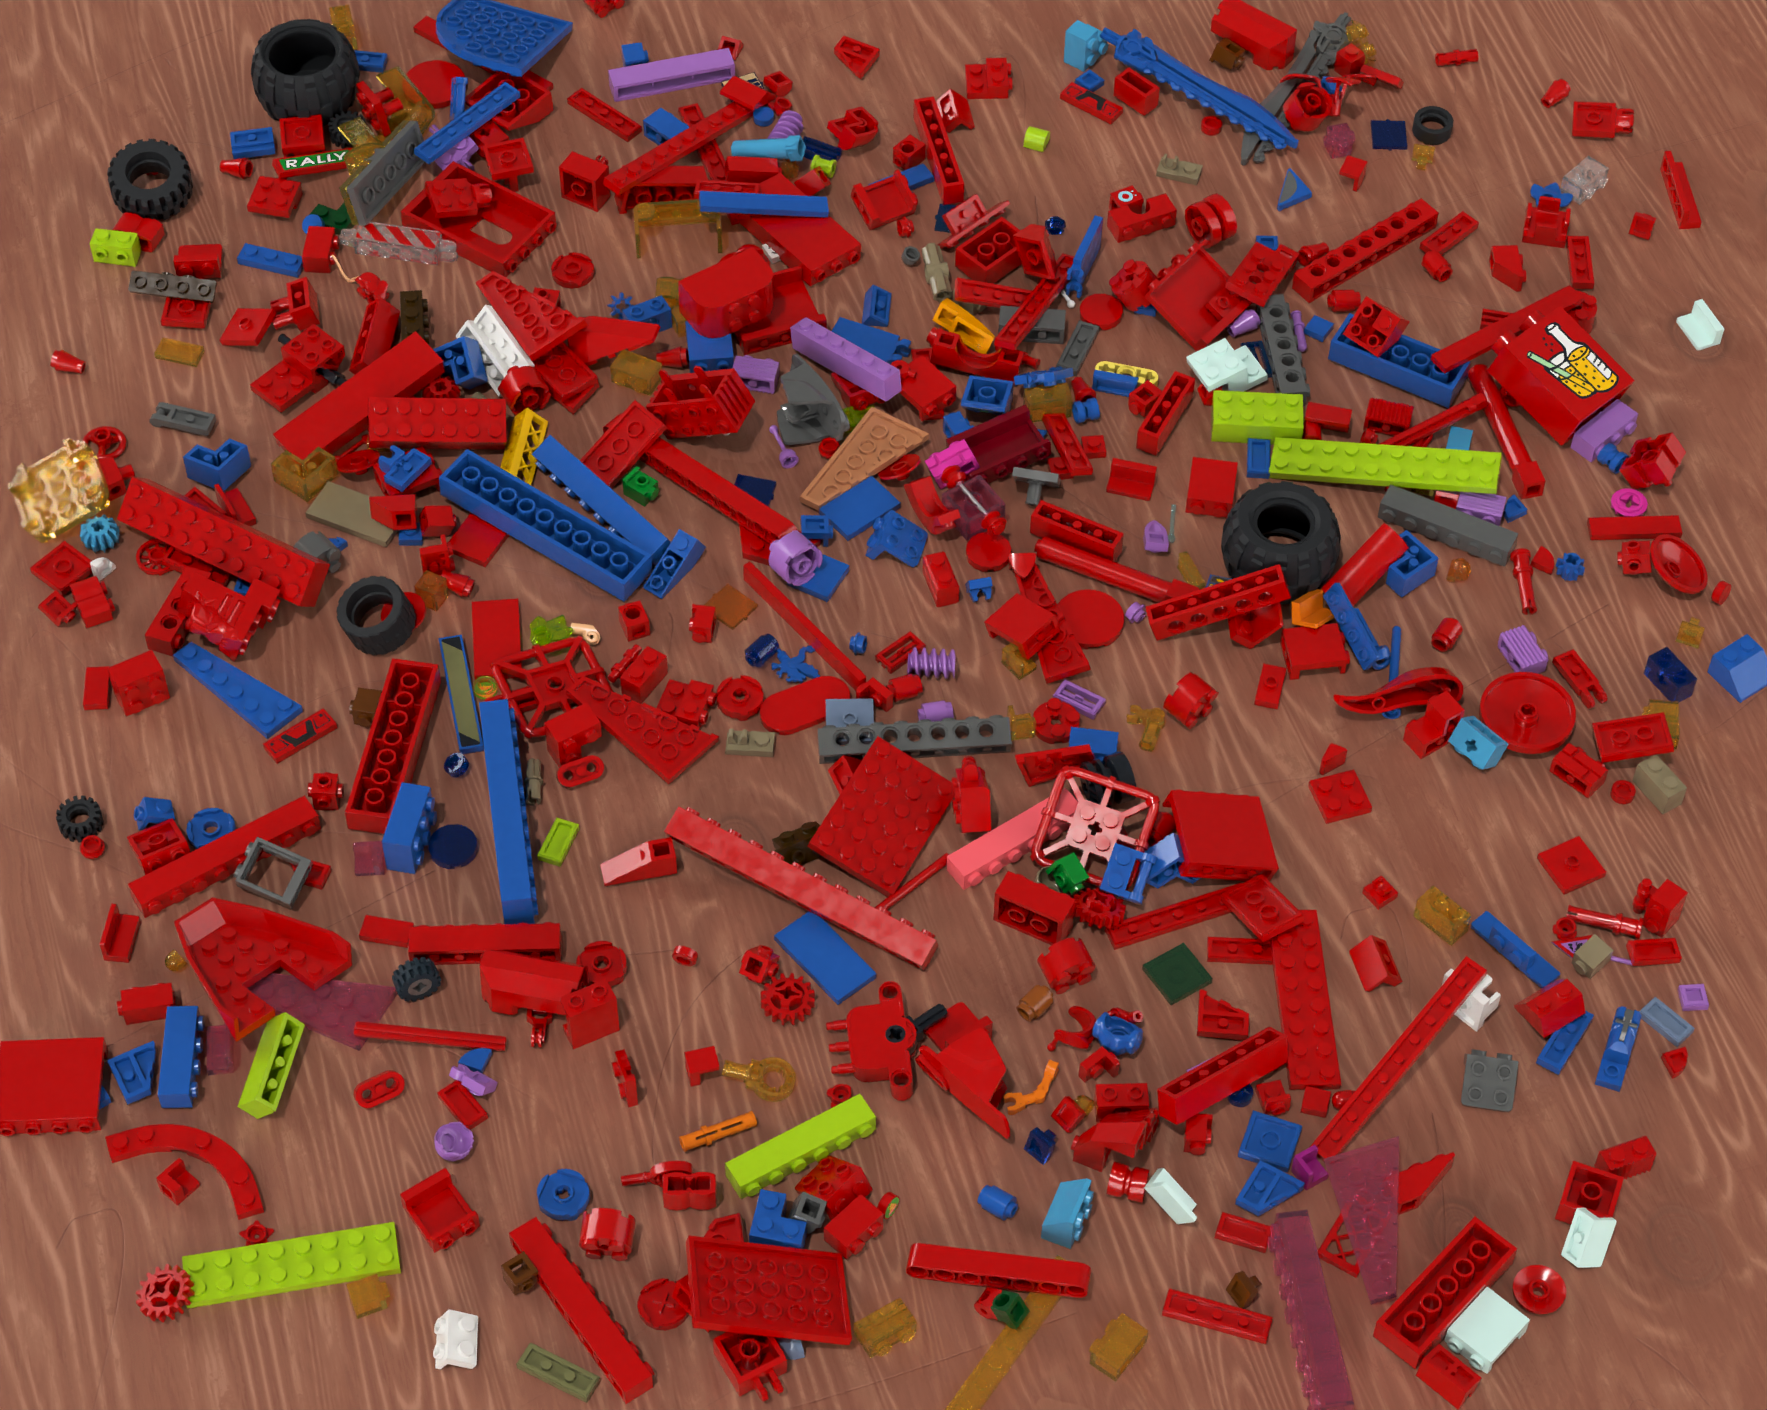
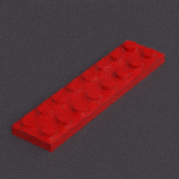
M1299 910L1304 915V922L1269 939L1281 1032L1287 1035L1289 1058H1287L1286 1070L1289 1090H1305L1306 1086L1318 1089H1340L1341 1078L1317 910Z

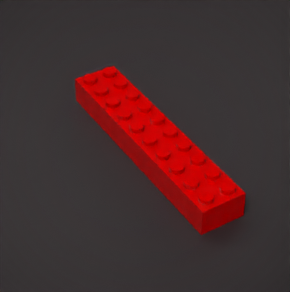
M131 478L117 520L251 584L254 578L280 590L279 597L301 607H315L330 566L329 563L147 478Z

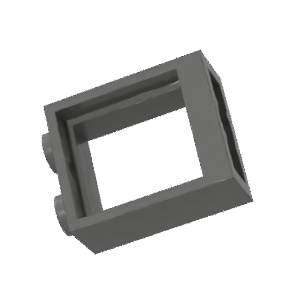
M257 837L254 843L250 842L245 851L247 858L243 865H238L234 873L236 885L292 910L313 867L312 861ZM261 851L297 866L283 897L247 881Z

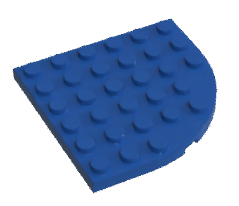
M452 0L442 8L437 15L436 21L437 38L450 52L471 62L475 66H484L493 71L506 72L514 77L524 75L569 34L573 28V22L493 0Z

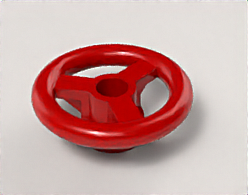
M101 426L92 429L84 436L81 442V449L84 455L93 461L108 457L115 459L123 453L127 441L124 433L119 429L111 426ZM89 441L97 444L99 448L98 455L89 450ZM120 442L118 448L114 452L106 454V450L109 449L111 445Z

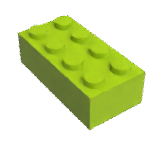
M1213 390L1211 442L1247 443L1248 438L1268 439L1270 444L1274 445L1275 437L1302 439L1304 429L1303 394Z

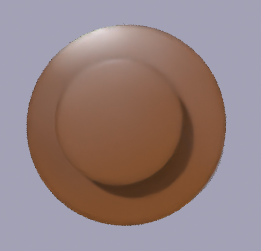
M1035 985L1019 1000V1005L1016 1009L1020 1016L1028 1022L1032 1019H1037L1053 1004V993L1045 985Z

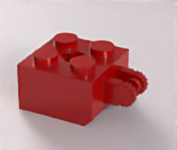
M968 755L961 762L962 768H955L956 777L951 779L952 792H954L955 799L952 800L955 823L960 824L962 833L991 831L990 789L985 778V771L981 767H977L974 757Z
M725 1332L713 1339L714 1355L739 1397L755 1389L762 1402L768 1400V1392L763 1386L767 1382H770L777 1394L784 1391L778 1376L787 1372V1359L775 1337Z

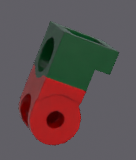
M987 1287L974 1304L975 1310L981 1316L987 1319L1006 1322L1008 1327L1017 1329L1030 1312L1018 1293Z

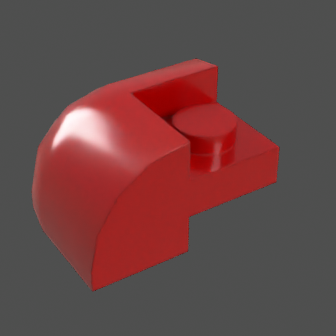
M863 107L846 110L845 117L828 121L827 129L839 139L837 147L842 150H849L864 146L873 141L878 132V121Z

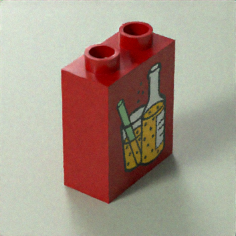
M1561 306L1546 316L1539 310L1533 312L1520 325L1519 329L1523 333L1519 336H1516L1511 330L1504 333L1491 347L1498 356L1487 370L1561 446L1572 439L1577 430L1615 400H1620L1635 381Z

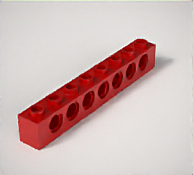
M1422 198L1408 204L1407 207L1399 212H1394L1390 217L1379 221L1372 228L1362 231L1355 238L1347 240L1336 249L1330 250L1323 257L1315 259L1304 268L1298 269L1293 276L1292 289L1308 303L1313 302L1435 229L1439 212Z

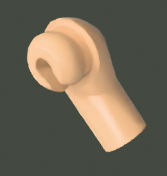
M571 623L570 634L582 635L589 645L598 644L600 634L593 625Z

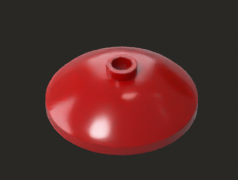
M1669 534L1659 535L1652 541L1650 547L1651 560L1663 581L1677 591L1688 594H1697L1706 587L1708 575L1705 565L1691 546L1682 539Z

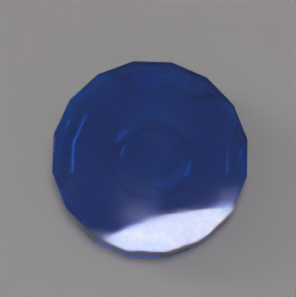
M459 824L443 826L437 829L429 840L428 849L430 857L438 866L446 869H455V867L460 865L461 867L466 866L477 854V838L473 831L466 826Z

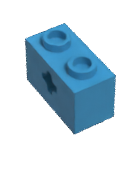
M1475 716L1461 718L1448 740L1458 753L1467 756L1472 760V764L1479 769L1495 767L1509 745Z

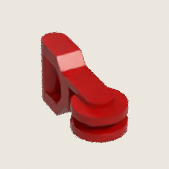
M527 1008V1022L533 1026L531 1047L535 1048V1044L538 1043V1048H542V1044L545 1043L547 1025L552 1023L553 1013ZM533 1015H547L542 1019L533 1017Z

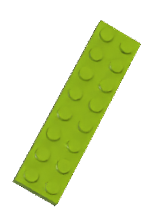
M394 1222L182 1256L183 1270L191 1276L190 1279L194 1282V1286L191 1289L195 1292L193 1296L188 1297L191 1304L186 1305L187 1309L401 1273Z

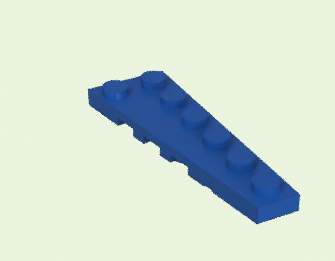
M193 642L188 643L173 655L176 663L266 739H269L303 712L302 706Z

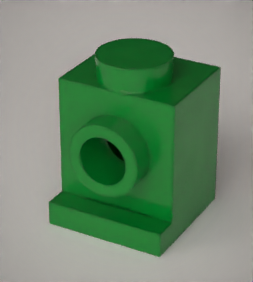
M638 466L622 479L623 494L644 507L651 500H655L659 494L658 481L640 471Z
M1074 852L1056 860L1046 870L1048 875L1052 873L1056 884L1062 889L1063 893L1070 892L1071 895L1084 888L1083 883L1089 878Z

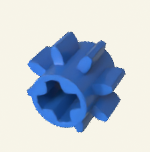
M622 292L619 293L618 298L611 295L610 297L613 301L611 304H607L613 310L610 315L614 316L617 313L619 319H623V309L634 306L629 302L632 297L628 296L625 299ZM622 301V303L626 306L625 308H622L620 312V309L616 308V305L620 304Z
M1564 553L1563 559H1557L1556 567L1558 569L1556 574L1560 575L1565 581H1577L1578 575L1583 576L1584 559H1581L1576 553Z

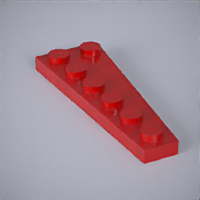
M1036 563L1025 579L1020 578L1015 573L1021 596L1055 614L1060 628V632L1037 651L1046 683H1052L1091 670L1085 654Z

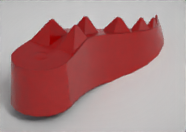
M1425 667L1405 672L1369 694L1360 696L1334 694L1333 698L1339 706L1346 710L1360 714H1378L1411 705H1427L1428 700L1432 696L1440 695L1445 691H1448L1458 702L1463 695V684L1449 669Z

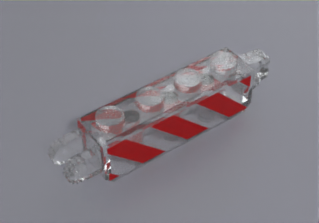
M369 222L367 225H359L358 223L356 229H342L339 236L340 244L354 247L355 254L439 265L440 261L453 263L458 259V254L455 252L457 250L456 243L443 240L442 234L439 231Z

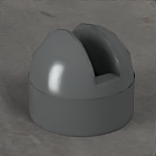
M908 246L904 249L901 259L906 265H914L920 258V252L915 247Z

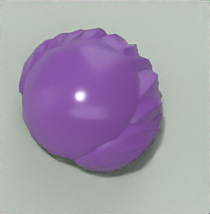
M451 1122L442 1125L435 1133V1149L438 1155L445 1160L454 1162L462 1158L464 1159L473 1148V1133L461 1122Z

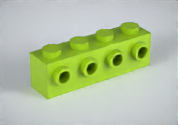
M286 1012L266 1022L237 1106L238 1108L257 1119L276 1112L305 1026L304 1023Z

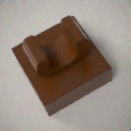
M1241 1271L1235 1273L1226 1291L1239 1308L1245 1309L1250 1306L1257 1295L1258 1289L1256 1287L1261 1286L1262 1283L1256 1276L1248 1278L1245 1272Z

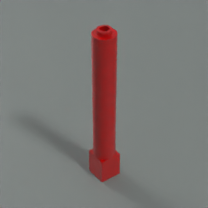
M1484 364L1472 366L1468 371L1467 377L1475 394L1477 395L1482 392L1487 398V407L1483 408V411L1513 473L1511 480L1520 499L1542 496L1546 480L1537 461L1532 462L1492 375L1487 371L1488 367Z
M1046 536L1042 540L1038 539L1034 548V552L1037 553V558L1156 602H1162L1200 590L1199 587L1180 580L1173 579L1172 582Z

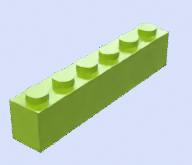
M858 1094L726 1162L725 1175L740 1199L754 1196L764 1187L779 1183L784 1177L793 1172L798 1173L814 1161H820L838 1149H845L851 1142L859 1138L868 1137L876 1130V1116L862 1095Z

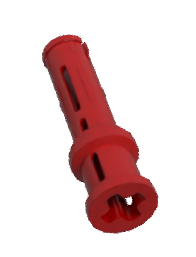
M1520 548L1511 552L1510 560L1514 564L1513 576L1518 581L1522 613L1527 615V609L1529 608V614L1532 615L1537 612L1531 580L1534 573L1529 561L1531 553L1528 549Z
M1571 905L1568 906V912L1578 914L1577 916L1566 915V917L1571 918L1574 922L1613 930L1612 933L1614 935L1622 933L1635 936L1637 940L1640 938L1644 918L1633 919L1623 916V913H1616V916Z

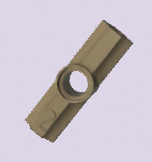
M929 243L922 248L925 278L927 284H930L934 300L941 303L946 298H952L947 262L943 260L940 246H937L935 243Z

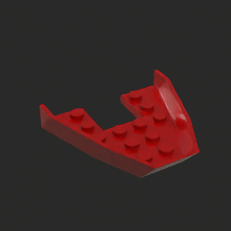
M212 897L174 921L187 960L236 1042L275 1017V1009L248 990V987L279 967H282L315 991L352 966L351 943L335 932L264 908Z

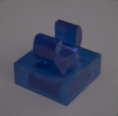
M1036 1127L1030 1131L1024 1150L1041 1164H1045L1050 1160L1056 1145L1054 1139L1057 1135L1050 1129L1043 1132Z

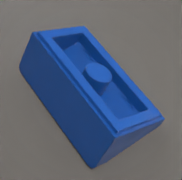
M872 285L864 298L862 324L879 327L888 326L892 293L876 285Z

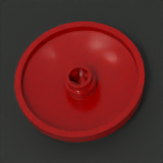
M1513 672L1498 677L1484 690L1479 705V718L1483 724L1509 744L1507 749L1524 754H1540L1558 748L1570 737L1576 720V709L1569 693L1551 678L1532 672Z

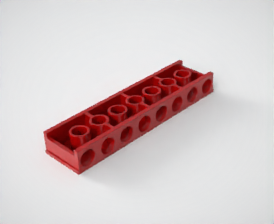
M415 331L273 433L276 443L279 447L283 448L305 474L368 428L369 397L410 398L445 373L444 361Z

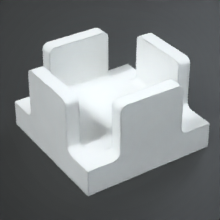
M1453 969L1444 974L1442 985L1453 973ZM1489 975L1484 977L1454 1014L1476 1032L1483 1026L1484 1020L1498 1007L1501 994L1498 992L1490 998L1482 993L1492 983V978Z

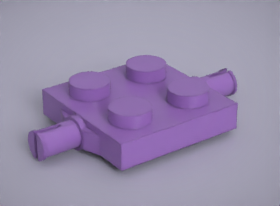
M431 125L435 129V131L431 127H429V132H431L432 134H435L437 131H439V128L436 125ZM467 136L434 161L442 170L454 161L466 168L469 166L474 171L475 167L469 160L479 147Z

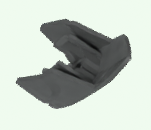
M793 354L790 372L781 376V383L783 384L788 403L782 404L781 409L777 411V421L783 443L785 445L819 442L828 437L835 438L838 442L843 440V432L848 431L850 428L846 414L823 379L798 354Z

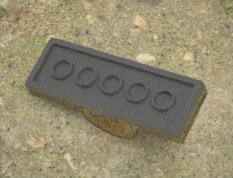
M403 120L383 142L361 144L352 148L344 156L350 177L339 189L352 225H367L425 163V161L414 154V148L424 142L417 121Z

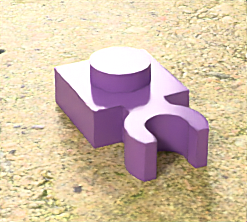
M459 1064L458 1067L452 1066L449 1073L451 1078L462 1081L461 1085L469 1088V1092L477 1096L494 1092L498 1084L497 1081L479 1071L473 1072L463 1064Z

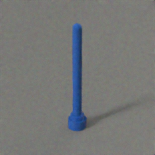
M1399 626L1392 628L1389 682L1399 675L1401 628ZM1401 708L1383 712L1382 715L1387 719H1396L1401 715Z

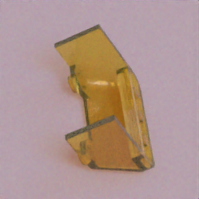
M399 66L376 76L385 88L389 87L392 90L394 99L396 97L400 99L404 108L392 114L388 120L392 134L384 137L379 132L376 136L360 117L337 127L362 155L373 156V149L384 148L385 141H388V145L395 137V131L399 130V133L409 121H417L423 134L435 118L434 107Z
M699 199L647 202L637 204L634 207L633 216L637 259L641 258L639 227L715 223L718 253H722L720 212H700Z

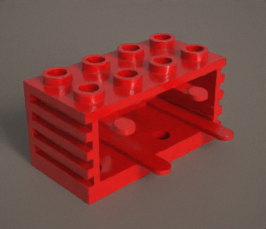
M695 366L693 369L694 373L668 375L665 370L659 371V375L662 378L661 385H658V391L653 393L654 397L650 398V403L646 405V408L667 426V429L663 432L667 439L705 435L706 437H711L716 434L727 436L730 433H737L755 403V399L734 368L703 371L700 366Z

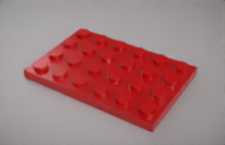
M877 736L807 847L886 897H889L895 893L953 799L952 782Z
M688 1235L686 1252L693 1328L840 1345L850 1344L852 1333L842 1253Z

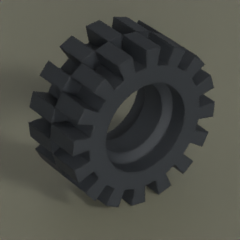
M344 111L340 112L341 115L335 114L334 118L331 117L328 123L331 142L335 143L336 147L341 145V148L345 149L346 146L352 148L355 145L357 148L359 143L362 145L365 143L364 140H367L368 132L366 120L362 114L358 115L356 111L353 114L351 111H347V114H344Z
M81 795V799L73 796V801H70L69 798L66 799V805L61 803L59 805L60 810L57 809L56 811L59 830L65 839L69 837L71 842H74L75 838H77L78 843H80L82 838L89 835L97 836V831L101 832L102 830L101 825H103L104 821L98 803L94 802L91 797L87 800L86 796ZM75 816H89V818L82 823H71V820Z

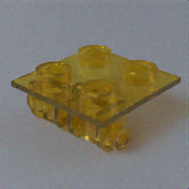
M1351 20L1353 25L1346 27L1347 32H1345L1349 42H1352L1353 45L1361 44L1357 48L1362 49L1361 51L1365 54V65L1369 63L1368 60L1375 62L1374 56L1377 53L1374 45L1368 42L1367 36H1369L1366 26Z

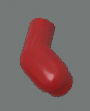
M1117 1007L1107 1012L1110 1016L1122 1018L1132 1024L1140 1023L1143 1020V1014L1139 1010L1128 1012Z

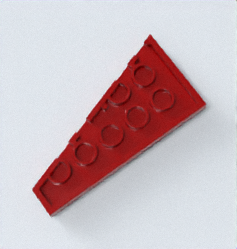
M495 271L475 282L532 362L587 326L583 318H577L570 311L560 309L555 303L534 292L527 291L521 285L517 286L510 279Z
M582 676L566 690V695L578 706L587 702L601 722V726L667 784H670L719 741L718 735L713 733L711 735L701 731L700 727L693 724L691 726L678 721L677 717L646 703L640 704L633 701L632 697L626 694L620 695L615 693L608 686L585 676Z

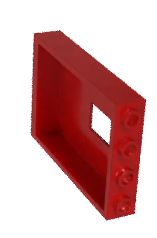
M453 161L434 180L467 178L470 184L488 183L492 191L491 206L478 209L477 215L436 218L424 188L400 211L402 226L410 231L411 229L422 230L432 242L490 272L495 271L507 277L516 270L523 260L529 257L536 247L542 244L549 234L555 231L557 226L555 212ZM484 219L508 231L512 235V239L506 244H496L471 230Z

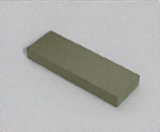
M531 1342L516 1364L517 1369L586 1403L601 1381L599 1376Z

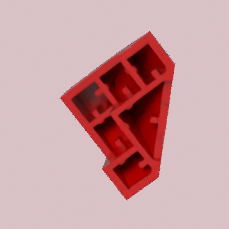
M1159 1108L1108 1114L1080 1136H1075L1071 1145V1150L1074 1151L1073 1161L1102 1172L1112 1150L1134 1158L1138 1149L1143 1150L1146 1141L1151 1142L1160 1123Z

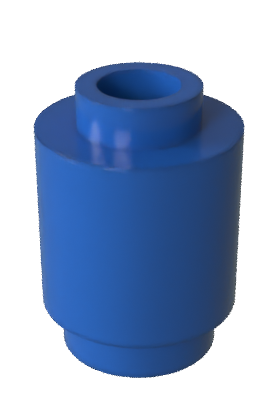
M986 1185L980 1192L977 1200L982 1209L1002 1220H1006L1008 1217L1012 1218L1018 1209L1017 1198L995 1185L992 1187Z

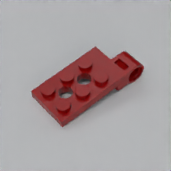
M1256 241L1227 281L1225 288L1264 308L1283 279H1286L1294 269L1300 253L1283 244H1280L1276 251Z

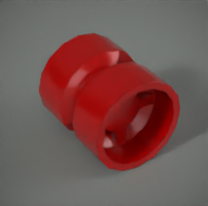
M1114 1161L1106 1194L1115 1197L1127 1194L1128 1200L1143 1203L1146 1192L1144 1187L1148 1183L1150 1170L1135 1167L1131 1171L1128 1165Z

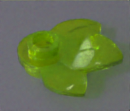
M564 615L549 621L537 616L530 624V641L533 645L539 644V646L550 642L563 640L572 634L573 628L566 626Z

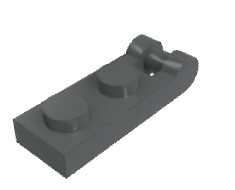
M164 402L158 403L155 409L156 413L152 414L149 419L150 424L154 427L165 426L204 436L209 435L216 422L215 414Z

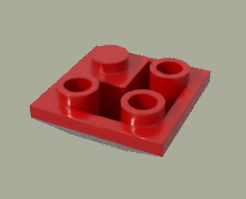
M1366 296L1343 335L1375 356L1380 357L1400 339L1410 321Z

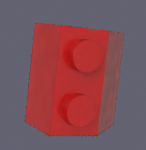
M1030 224L1014 234L1013 239L1024 274L1051 280L1056 278L1057 263L1054 257L1055 253L1051 247L1049 234L1045 226Z
M1568 979L1555 980L1514 1005V1008L1543 1038L1586 1013L1582 993Z

